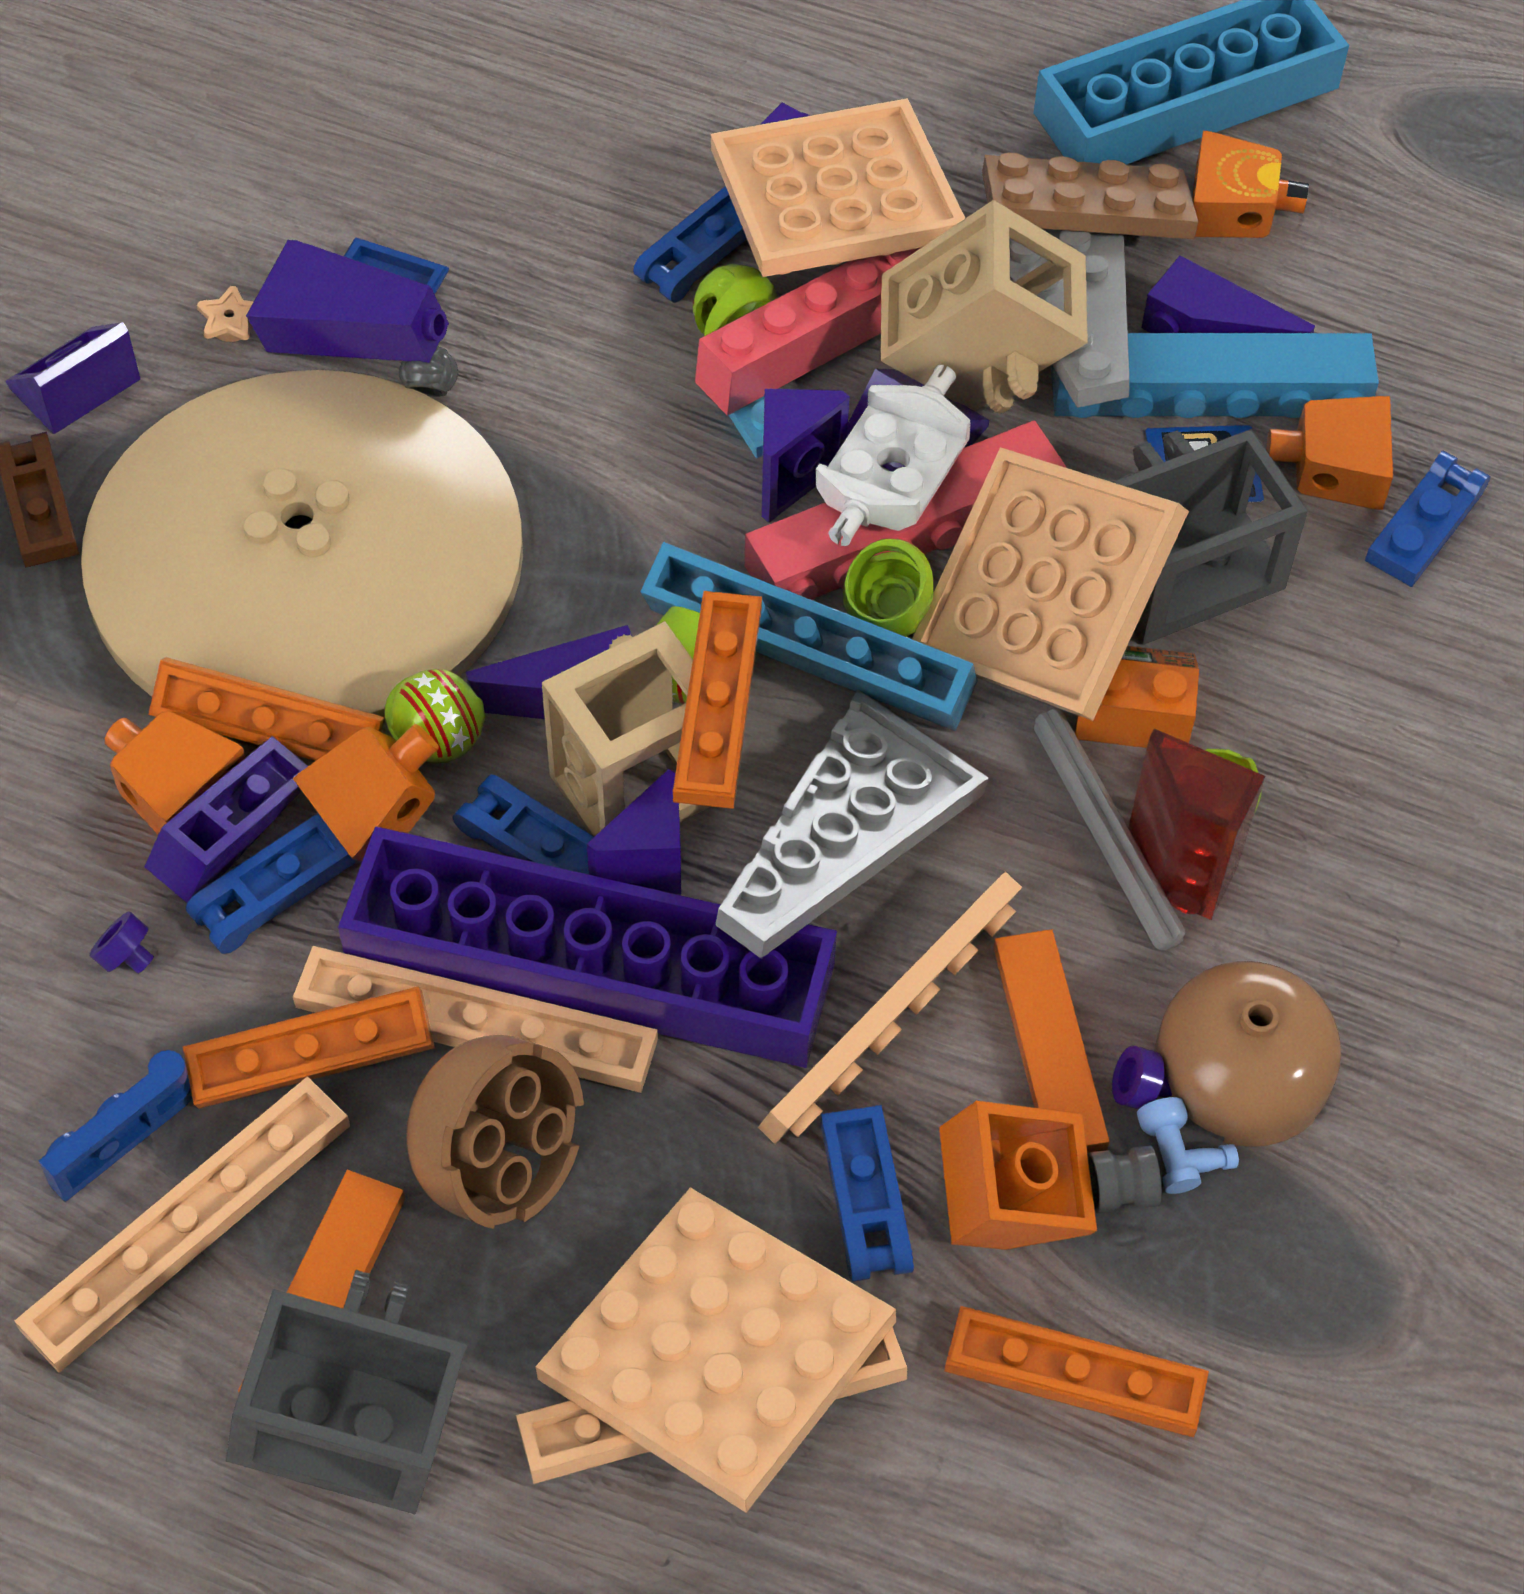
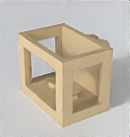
M992 200L882 274L881 362L923 385L927 383L937 365H944V371L947 366L955 372L956 379L944 396L967 406L973 411L987 404L990 409L994 410V413L1006 412L1014 405L1013 401L1015 400L1013 396L1017 395L1018 398L1024 400L1033 396L1038 391L1039 372L1088 343L1086 255L995 200ZM1009 237L1048 261L1017 281L1012 282L1010 280ZM1063 279L1064 311L1036 295Z
M665 621L634 637L631 634L629 636L625 634L621 637L617 636V639H612V644H609L608 650L542 682L550 777L587 832L594 837L625 809L623 771L664 750L677 767L686 703L675 709L672 708V676L687 696L693 659ZM679 803L680 822L711 806Z

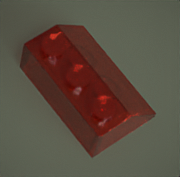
M1154 729L1149 737L1128 829L1170 904L1183 913L1198 914L1212 920L1238 868L1265 776Z

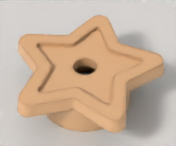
M230 286L220 299L199 301L197 310L208 319L204 328V337L206 339L216 337L225 342L248 340L252 325L246 315L253 301L243 300L236 286ZM228 314H234L232 317L225 316Z

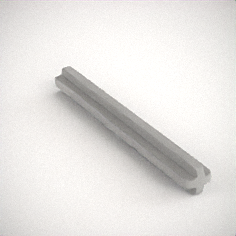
M1056 708L1039 714L1035 718L1034 731L1154 947L1160 951L1176 947L1183 941L1185 929L1065 715Z

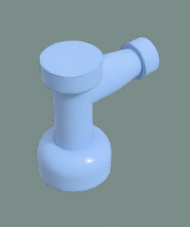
M1168 1097L1145 1104L1137 1111L1141 1129L1150 1136H1156L1167 1172L1162 1178L1167 1193L1179 1194L1195 1189L1202 1182L1199 1173L1209 1172L1218 1168L1223 1170L1237 1168L1239 1157L1234 1144L1220 1145L1218 1148L1185 1150L1180 1129L1186 1124L1188 1114L1181 1098Z

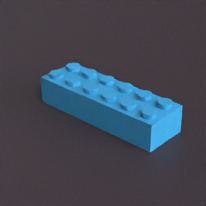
M1241 0L1039 70L1033 114L1063 156L1072 158L1077 162L1101 163L1105 160H1116L1129 164L1202 137L1203 130L1218 132L1338 89L1349 44L1314 0Z

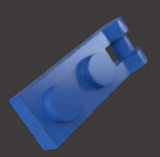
M726 186L644 251L634 265V275L647 284L654 282L660 286V293L673 303L682 300L696 280L747 239ZM674 260L678 265L672 270L665 266Z
M1444 450L1441 451L1428 473L1369 547L1365 561L1408 586L1413 587L1480 499L1491 476L1477 468L1471 472L1457 464V457ZM1445 482L1460 490L1457 496L1442 489Z
M488 775L477 789L479 794L472 803H464L452 817L455 825L464 834L473 839L480 838L509 857L589 874L587 843L594 836L496 775ZM496 810L506 811L499 820L491 816Z
M317 813L197 892L188 901L186 912L197 925L207 926L211 931L209 939L220 953H231L246 941L250 933L353 865L355 859L351 858L319 813ZM236 899L242 907L228 916L224 908Z
M171 1050L155 1054L148 1064L149 1074L125 1093H117L109 1097L99 1107L92 1119L75 1132H67L58 1137L50 1145L46 1155L38 1160L50 1187L64 1202L77 1194L189 1104L192 1100L187 1067L180 1054Z
M882 1105L821 1114L820 1125L845 1247L850 1281L870 1279L871 1272L892 1269L894 1275L912 1273L914 1271L912 1249ZM886 1231L888 1244L866 1247L864 1233Z

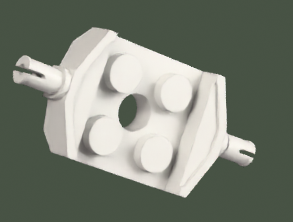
M937 365L925 386L922 387L910 385H871L868 390V406L828 467L819 464L816 468L817 490L828 506L841 512L836 523L828 532L830 539L834 543L838 544L842 538L841 546H848L860 525L868 527L869 524H874L900 531L916 524L970 439V419L944 397L956 379V374L950 367L947 366L944 371V365ZM889 462H898L906 466L898 468L894 472L881 468L883 464Z

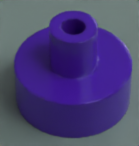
M128 911L102 934L91 949L89 956L107 972L114 970L121 963L125 962L139 974L154 958L140 944L149 928L132 912Z
M1130 1046L1124 1050L1117 1061L1112 1078V1094L1117 1104L1139 1110L1145 1104L1155 1101L1158 1096L1164 1098L1171 1097L1172 1093L1164 1075V1061L1160 1053L1138 1046Z

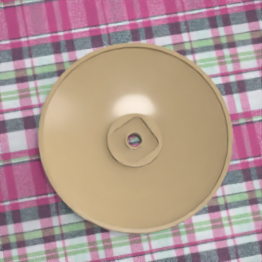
M329 370L288 371L237 381L199 396L164 416L146 430L123 453L109 471L98 490L87 518L81 557L83 586L93 621L106 648L124 672L150 696L153 695L160 660L168 657L385 717L386 700L393 688L402 680L428 669H443L460 677L489 647L508 615L520 581L523 560L522 525L514 489L498 456L485 439L467 421L447 406L412 388H405L402 384L375 376ZM298 515L308 516L313 519L310 524L304 525L300 529L289 528L285 525L287 520Z

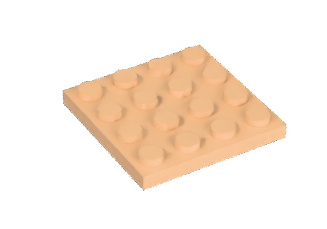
M908 98L711 134V151L762 277L783 275L804 269L837 265L847 261L922 248L965 219Z
M1000 447L933 592L930 608L919 623L912 639L973 663L976 676L980 679L1093 721L1189 511L1177 502Z
M690 1187L535 1367L539 1381L747 1513L896 1323V1309Z

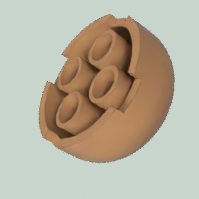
M1237 961L1214 966L1188 981L1169 1003L1160 1025L1154 1049L1163 1058L1164 1075L1171 1089V1097L1181 1098L1185 1104L1188 1114L1187 1120L1190 1119L1205 1130L1225 1137L1223 1143L1247 1147L1280 1143L1308 1128L1327 1103L1336 1083L1341 1062L1339 1031L1335 1019L1322 997L1307 982L1292 972L1275 965L1254 961Z
M489 1035L469 1040L453 1048L440 1058L428 1071L418 1087L410 1107L407 1122L408 1157L413 1173L424 1192L444 1210L492 1229L495 1228V1225L507 1223L514 1219L525 1222L539 1213L553 1199L565 1182L580 1146L571 1142L575 1123V1107L584 1105L580 1081L572 1065L563 1055L551 1048L507 1035ZM506 1143L541 1155L540 1169L532 1182L530 1162L523 1156L504 1150L503 1147Z

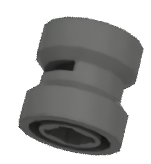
M1151 1145L1130 1148L1125 1155L1115 1156L1109 1150L1088 1153L1096 1213L1114 1212L1122 1204L1133 1203L1139 1209L1160 1206L1162 1193L1160 1170L1155 1151Z

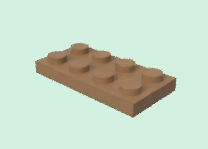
M1011 152L1001 154L1000 156L985 155L982 176L987 204L995 200L1041 229L1195 239L1198 218L1184 169H1176L1167 164H1154L1151 167L1132 166L1116 160H1105L1101 163L1077 162L1065 156H1057L1051 159L1026 158L1021 154Z

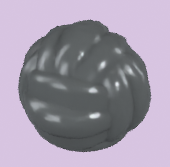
M438 346L429 363L402 361L399 367V377L405 388H412L427 396L440 397L447 395V392L454 386L458 377V367L455 359L448 351Z

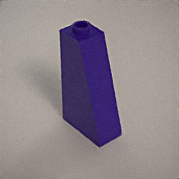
M287 240L246 315L266 352L395 361H422L427 363L430 362L440 341L445 337L449 325L446 314L442 310L431 286L297 240Z

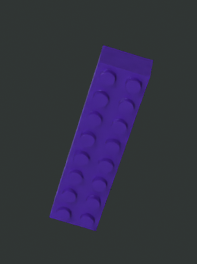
M375 826L338 926L345 954L657 1029L658 1034L803 1068H807L831 980L835 964L837 939L836 930L808 924L763 958H759L716 926L718 909L721 904Z

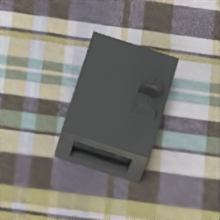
M1252 429L1194 450L1189 442L1185 440L1181 431L1170 432L1163 437L1164 449L1169 458L1168 461L1163 462L1157 451L1155 452L1154 447L1148 441L1134 446L1133 456L1139 472L1113 481L1116 484L1177 502L1189 511L1134 630L1142 645L1286 589L1308 510ZM1256 472L1282 510L1252 522L1245 511ZM1275 536L1271 550L1265 539Z
M355 1271L343 1309L273 1289L232 1414L226 1462L416 1514L432 1468L467 1344L399 1325L410 1285L395 1281L394 1287L389 1290L384 1306V1311L386 1312L384 1320L360 1314V1307L365 1304L370 1288L368 1281L370 1274L362 1271Z

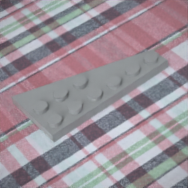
M1043 229L1086 255L1088 343L1052 364L1077 408L1128 398L1129 355L1124 234ZM1009 237L1010 280L1012 282L1017 281L1048 261ZM1063 279L1036 295L1064 311Z
M857 690L844 718H839L832 729L830 740L823 751L816 754L783 806L782 815L776 825L771 826L767 831L755 858L751 863L746 864L720 905L716 926L759 958H763L985 795L989 777L860 690Z

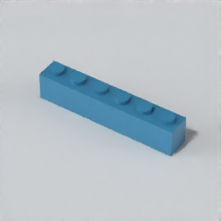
M1128 333L1129 397L1079 408L1076 407L1053 365H1051L1054 416H1075L1078 418L1091 416H1127L1131 418L1144 416H1180L1183 418L1197 416H1233L1236 418L1285 416L1288 418L1301 417L1303 405L1310 400L1375 396L1379 384L1372 333Z
M665 542L662 543L640 591L650 609L662 615H665L671 606L683 607L700 613L703 591L762 597V611L756 646L757 653L855 692L860 690L870 698L953 731H956L978 681L974 664Z

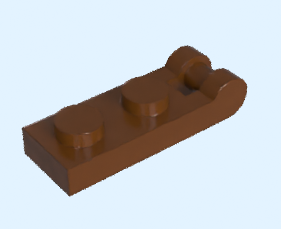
M47 431L31 435L32 441L12 446L10 441L0 443V474L25 568L79 555Z

